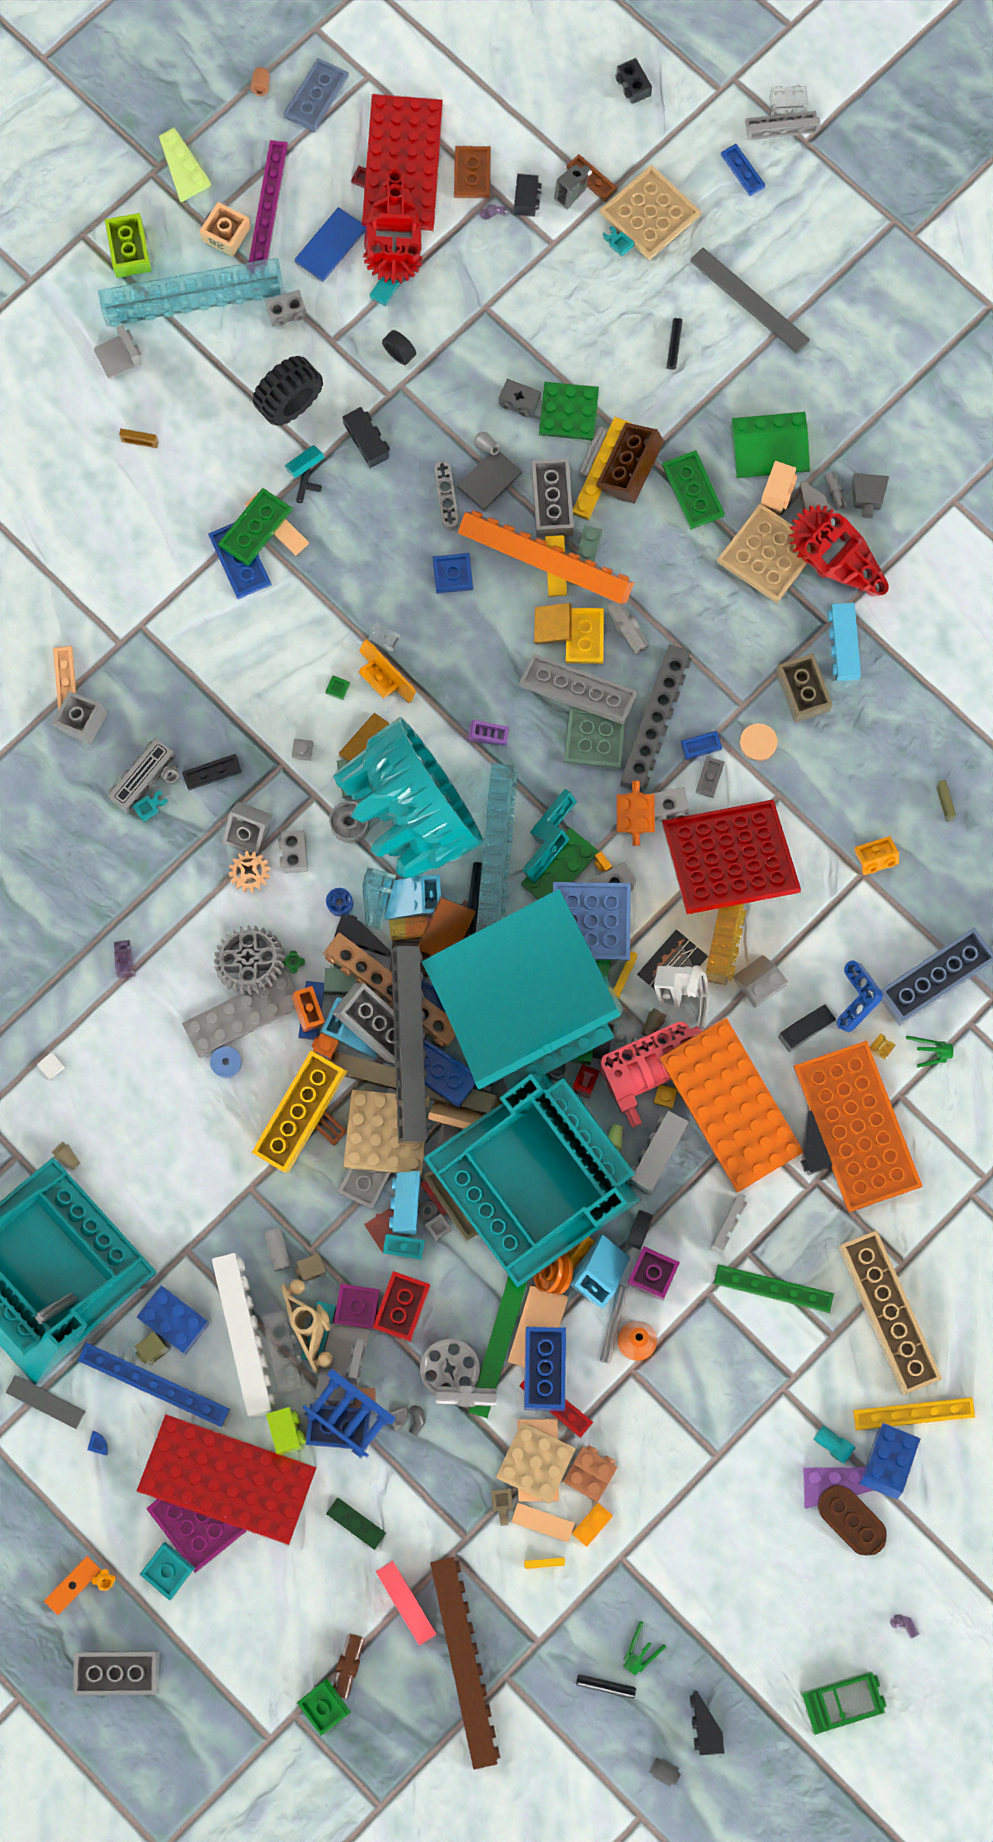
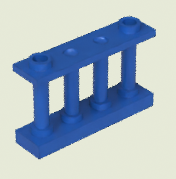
M331 1369L327 1374L330 1378L328 1386L310 1409L305 1405L302 1407L305 1410L304 1415L311 1421H314L316 1418L354 1448L352 1452L359 1458H362L363 1455L368 1458L369 1454L365 1452V1449L383 1425L386 1426L387 1423L392 1425L396 1418ZM341 1386L346 1390L345 1396L325 1421L317 1415V1412L335 1388L338 1389ZM357 1398L362 1402L360 1405L361 1409L343 1433H341L333 1425L349 1403ZM374 1411L378 1414L376 1418L378 1420L357 1446L348 1438L366 1414Z

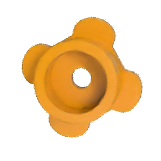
M102 1569L96 1577L92 1578V1584L97 1585L99 1590L105 1591L112 1587L116 1578L109 1573L108 1569Z

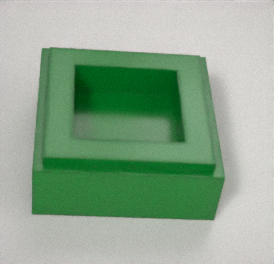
M333 675L325 693L343 700L350 682Z

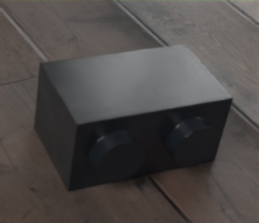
M517 174L514 215L535 217L536 210L540 208V199H537V195L541 194L542 183H539V175Z

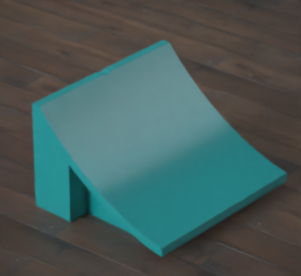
M560 889L422 961L452 1025L478 1090L502 1077L510 1090L530 1074L544 1075L615 1038L608 1022L621 1016L623 1007L606 975H602Z
M530 1074L500 1097L503 1102L501 1105L479 1118L423 1158L517 1287H520L573 1247L641 1201L627 1182L636 1173L565 1078L554 1084L548 1075Z
M54 1157L0 1201V1346L34 1385L48 1374L102 1321L157 1273ZM74 1293V1296L77 1297V1301L73 1305L43 1324L38 1323V1320L35 1319V1315L67 1294Z

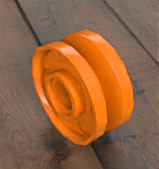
M564 1254L534 1276V1282L539 1291L560 1295L568 1289L573 1276L571 1258Z

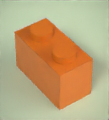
M313 986L295 991L291 997L303 1032L321 1028L325 1021Z

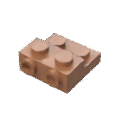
M588 1445L587 1448L582 1447L563 1482L598 1503L618 1467L615 1465L616 1461L607 1455L605 1458L597 1455L599 1452L597 1449Z

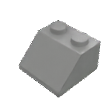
M69 691L53 719L52 725L74 739L91 745L108 712L101 703Z
M237 802L229 813L222 843L245 852L248 851L250 854L255 851L256 856H258L268 834L273 815Z
M764 955L732 977L755 1008L783 989L788 983V980L778 967Z

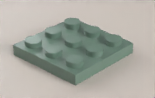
M570 707L564 763L621 769L625 723L622 725L582 709Z

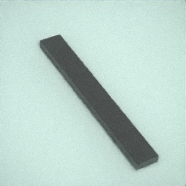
M704 247L691 258L690 262L795 353H798L810 341L804 333Z

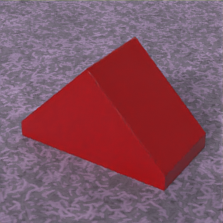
M582 1064L572 1087L574 1092L579 1094V1096L590 1099L600 1071Z

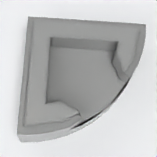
M407 1406L389 1412L396 1418L392 1424L394 1432L401 1429L408 1418Z

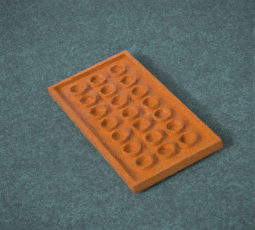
M726 1017L659 1057L737 1193L803 1153V1149Z
M867 1040L793 1066L808 1108L814 1114L833 1166L831 1169L848 1213L923 1187Z

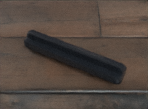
M673 318L667 359V369L675 370L677 366L683 321L681 318Z
M581 1674L576 1679L577 1686L634 1698L636 1694V1688L633 1686Z

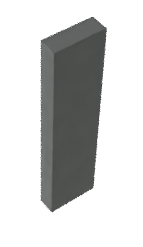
M17 1375L13 1377L6 1391L10 1396L74 1429H77L86 1412Z

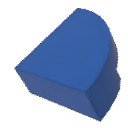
M93 1431L87 1450L107 1456L108 1445L105 1438L100 1433Z

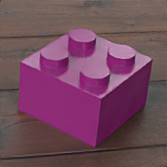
M643 1246L627 1285L663 1301L680 1262Z

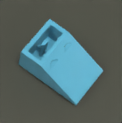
M425 875L383 882L385 920L431 917L441 896L440 875Z
M337 997L321 1033L339 1040L341 1045L375 1059L377 1053L332 1014L342 1000Z
M601 1234L574 1269L570 1285L592 1304L603 1309L615 1293L630 1257Z

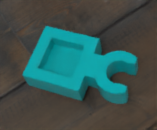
M610 226L612 234L607 235L603 233L604 240L609 242L610 248L623 257L635 246V243L622 231L617 234L616 229Z
M161 790L157 791L152 799L147 795L132 806L143 822L159 813L158 806H165L168 803L167 798L162 801L158 800L159 796L163 794Z

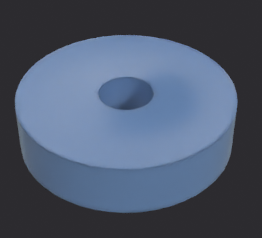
M224 1046L213 1052L210 1065L217 1076L231 1078L240 1071L242 1059L234 1048ZM225 1059L229 1060L228 1065H223Z

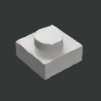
M294 739L292 759L311 761L313 741Z
M439 1214L425 1224L435 1241H438L452 1231L442 1214Z

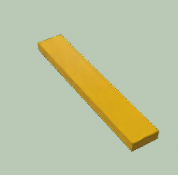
M973 1397L858 1409L853 1410L855 1430L879 1428L882 1423L890 1426L975 1418Z

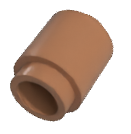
M258 67L252 73L251 91L257 96H263L269 91L270 74L266 68Z

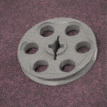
M444 1339L431 1345L424 1353L420 1364L421 1379L425 1387L435 1396L437 1386L440 1387L442 1384L448 1383L451 1387L460 1386V1378L464 1376L470 1379V1386H475L480 1373V1365L476 1353L469 1345L456 1339ZM455 1343L459 1346L460 1351L457 1355H451L448 1352L450 1344ZM432 1350L440 1352L441 1358L439 1361L433 1362L430 1360L429 1354ZM472 1357L475 1361L474 1366L469 1369L464 1367V1358ZM445 1358L448 1359V1362L451 1366L455 1365L456 1369L453 1370L454 1381L452 1380V1377L449 1374V1372L445 1373L444 1369L447 1368V1362ZM428 1370H434L437 1373V1378L432 1382L425 1378Z

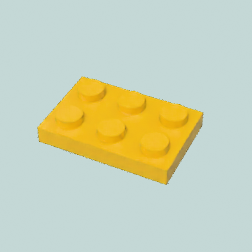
M572 608V640L566 641V663L603 664L604 608Z

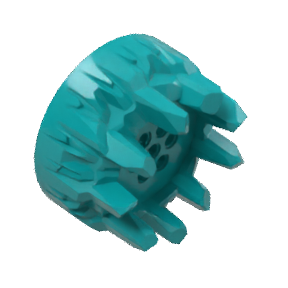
M401 717L367 741L366 749L345 764L333 776L337 786L342 788L348 796L352 795L353 800L363 799L351 813V818L361 823L375 817L385 822L392 819L393 827L373 842L371 851L379 857L386 854L389 856H400L397 860L396 872L404 879L417 877L430 869L440 868L484 843L476 822L454 785L418 734Z

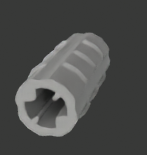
M276 1228L266 1231L264 1235L274 1271L290 1268L291 1264L281 1229Z

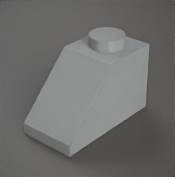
M800 482L799 494L802 509L806 508L809 511V506L812 505L814 509L816 505H820L821 510L823 506H827V512L831 509L830 502H827L824 494L806 482Z

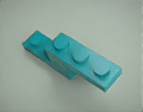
M566 789L563 790L530 831L534 839L542 845L522 869L523 873L533 883L538 880L570 840L563 829L557 827L577 803L571 792Z

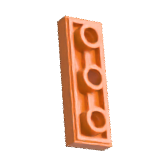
M86 1556L44 1602L57 1615H60L102 1569L89 1556ZM73 1581L76 1583L75 1589H72L70 1587V1584Z

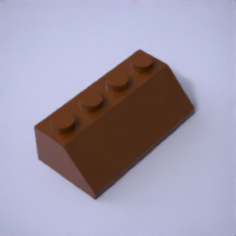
M625 422L596 486L618 500L635 504L664 442L659 431L654 428Z

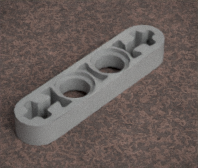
M440 460L434 466L441 519L445 529L454 530L459 524L451 466L447 461ZM442 466L445 469V477L443 478L440 470ZM442 483H448L450 485V489L447 491L441 490L440 485ZM445 500H451L453 505L450 508H446L442 503ZM447 513H451L452 520H454L453 524H449V522H447Z

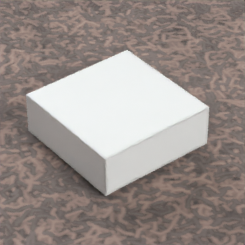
M52 1052L37 1064L50 1080L65 1068Z

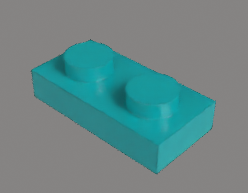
M386 1234L383 1254L422 1260L425 1240Z

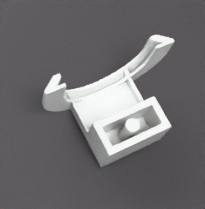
M698 965L693 966V968L688 966H658L654 987L660 1007L679 1008L682 995H688V997L690 995L693 997L701 996L697 1026L703 1031L706 1026L709 1006V985L706 973Z

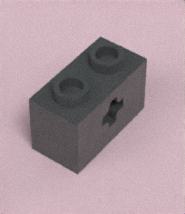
M508 378L499 395V405L503 409L514 410L521 416L532 418L541 400V391Z

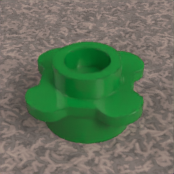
M290 951L283 964L290 969L291 973H296L297 969L305 964V960L300 958L296 951Z

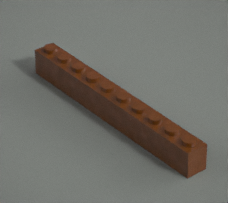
M454 1557L430 1562L473 1770L497 1765V1759H501L499 1747H494L493 1743L496 1733L494 1725L490 1726L488 1717H492L490 1705H485L484 1696L488 1695L485 1683L481 1684L480 1681L483 1671L481 1662H476L475 1655L479 1654L477 1643H472L471 1634H474L472 1621L468 1622L466 1615L470 1613L468 1601H464L462 1593H466L464 1581H459L458 1573L461 1572L459 1560L455 1561Z

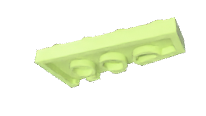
M172 128L159 135L180 203L210 187L211 182L176 129Z

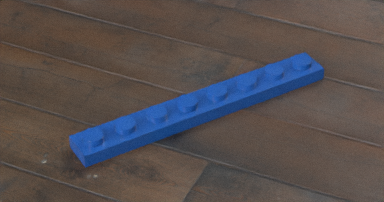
M89 1343L85 1344L77 1360L217 1426H223L230 1411L229 1408Z

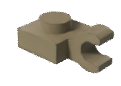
M511 1489L492 1490L493 1512L499 1511L500 1526L508 1525L507 1510H513Z

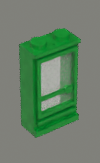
M868 1671L801 1692L800 1695L806 1706V1714L811 1722L812 1733L817 1735L884 1714V1708L887 1705L884 1696L879 1694L877 1687H880L877 1675H873V1672Z

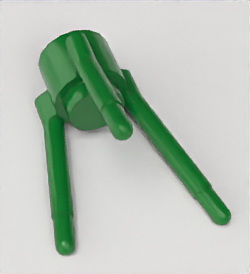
M906 1036L908 1040L936 1045V1047H917L918 1051H934L936 1057H939V1059L917 1064L918 1068L937 1063H946L947 1059L953 1058L952 1043L946 1044L945 1041Z
M642 1621L639 1622L628 1652L623 1658L625 1661L623 1667L635 1676L638 1672L642 1673L644 1668L666 1648L665 1644L662 1645L643 1662L642 1657L651 1646V1642H648L638 1656L636 1654L631 1656L643 1625Z

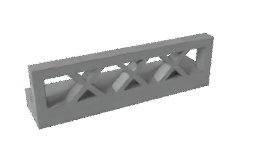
M816 111L745 118L748 140L818 133L820 118L817 117Z

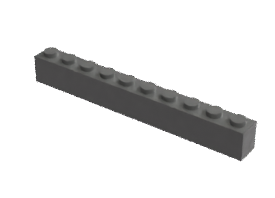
M396 946L391 949L398 1143H423L427 1141L429 1129L426 1127L428 1109L425 1107L427 1088L425 1087L424 1080L426 1079L427 1072L426 1068H424L426 1051L423 1048L425 1030L422 1028V1021L424 1020V1010H422L424 994L421 990L423 973L420 971L422 953L419 946Z

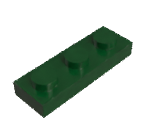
M338 1497L326 1513V1515L374 1550L386 1535L385 1531Z

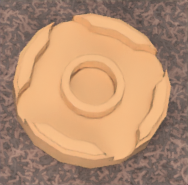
M756 723L744 729L740 737V748L747 758L763 761L774 754L778 739L771 727Z

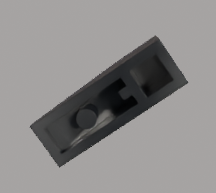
M347 914V916L341 915L334 938L340 932L360 949L390 958V950L361 921L357 920L356 916Z
M824 1004L786 1028L779 1034L778 1038L790 1053L836 1021V1018Z
M812 1110L806 1114L802 1161H800L803 1171H807L808 1176L833 1166Z

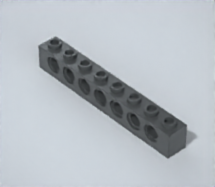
M671 644L668 645L620 781V786L632 790V781H640V792H642L643 787L647 788L650 777L647 775L649 770L653 771L656 760L653 759L654 755L660 752L662 743L659 742L660 738L666 735L668 726L665 725L666 721L672 718L674 709L671 708L672 704L678 701L680 692L677 691L679 685L683 686L686 675L683 674L685 668L689 669L692 658L689 657V650ZM677 665L680 669L673 671L670 666ZM671 682L674 686L668 688L664 683ZM666 699L668 703L662 705L658 702V700ZM660 716L662 720L655 722L652 717ZM654 733L656 737L654 739L647 738L646 734ZM648 750L650 754L643 756L640 754V751ZM641 767L644 772L636 773L634 768Z

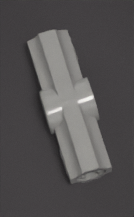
M615 601L611 602L606 609L616 623L615 626L620 636L626 639L635 654L645 651L649 644L641 633L640 626L635 617L629 614L624 604Z
M437 1386L436 1404H453L462 1407H475V1405L496 1406L497 1389L476 1388V1386Z

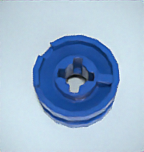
M334 888L326 897V905L334 916H346L353 910V898L349 891L344 888ZM338 899L343 901L342 905H337Z

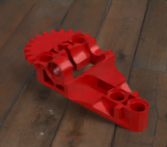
M393 168L387 172L367 218L364 235L365 253H363V257L367 258L364 260V264H369L367 270L373 269L372 276L379 274L378 280L385 277V283L391 279L392 284H394L395 279H397L401 284L402 278L406 281H409V276L414 278V272L418 273V267L422 265L419 262L423 258V256H420L422 248L421 222L403 173L399 169ZM376 231L410 233L411 238L396 237L395 251L393 252V237L376 236Z
M813 505L809 506V511L806 508L802 509L803 515L801 513L796 514L799 520H792L796 526H790L789 529L794 531V533L789 534V537L794 538L790 545H796L792 551H798L797 558L801 557L805 563L813 566L822 578L828 577L842 584L858 588L860 592L866 591L869 596H881L888 592L889 584L865 539L845 517L839 513L833 514L834 509H830L827 512V506H823L821 510L820 505H816L815 509ZM832 518L835 520V526L831 524ZM838 538L846 544L828 563L822 559V555L832 546L830 543H835ZM808 544L811 547L810 553L807 551ZM864 570L867 572L866 578L863 575ZM876 584L879 585V591L875 588Z

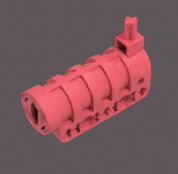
M677 1022L602 1057L600 1073L620 1113L626 1114L632 1128L642 1124L636 1110L638 1104L635 1096L671 1080L659 1057L700 1033L701 1030L698 1026L689 1028L686 1023ZM663 1039L666 1041V1044H660L657 1040ZM629 1055L631 1059L625 1060L622 1056Z

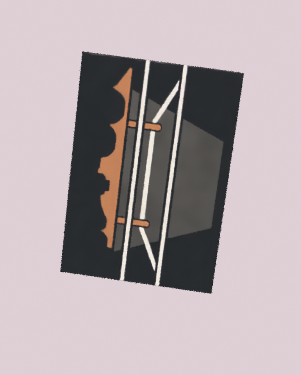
M676 929L637 975L655 990L654 983L658 966H688L693 968L695 965L700 966L707 959L708 955Z

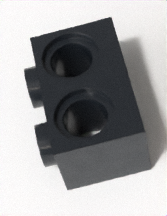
M637 58L617 66L616 81L619 85H622L625 97L630 99L632 104L651 96L652 85Z

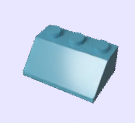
M420 1171L397 1173V1178H393L392 1190L396 1191L395 1198L391 1197V1209H394V1217H390L389 1229H393V1234L417 1236Z

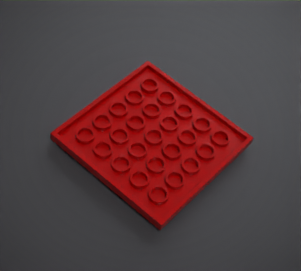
M774 799L662 821V827L687 915L801 893L799 880Z

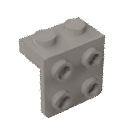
M123 325L116 328L119 336L94 348V352L108 378H113L141 365L139 356L142 354L137 345H133V336L130 330H125Z

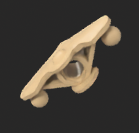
M295 1279L290 1283L289 1287L284 1283L281 1284L291 1326L311 1367L317 1374L320 1372V1366L327 1368L333 1362V1357L329 1352H322L317 1358L324 1329L326 1331L331 1330L329 1316L320 1304L317 1305V1310L293 1297L292 1294L299 1295L305 1289L303 1281ZM313 1315L312 1325L305 1329L303 1325L305 1318Z

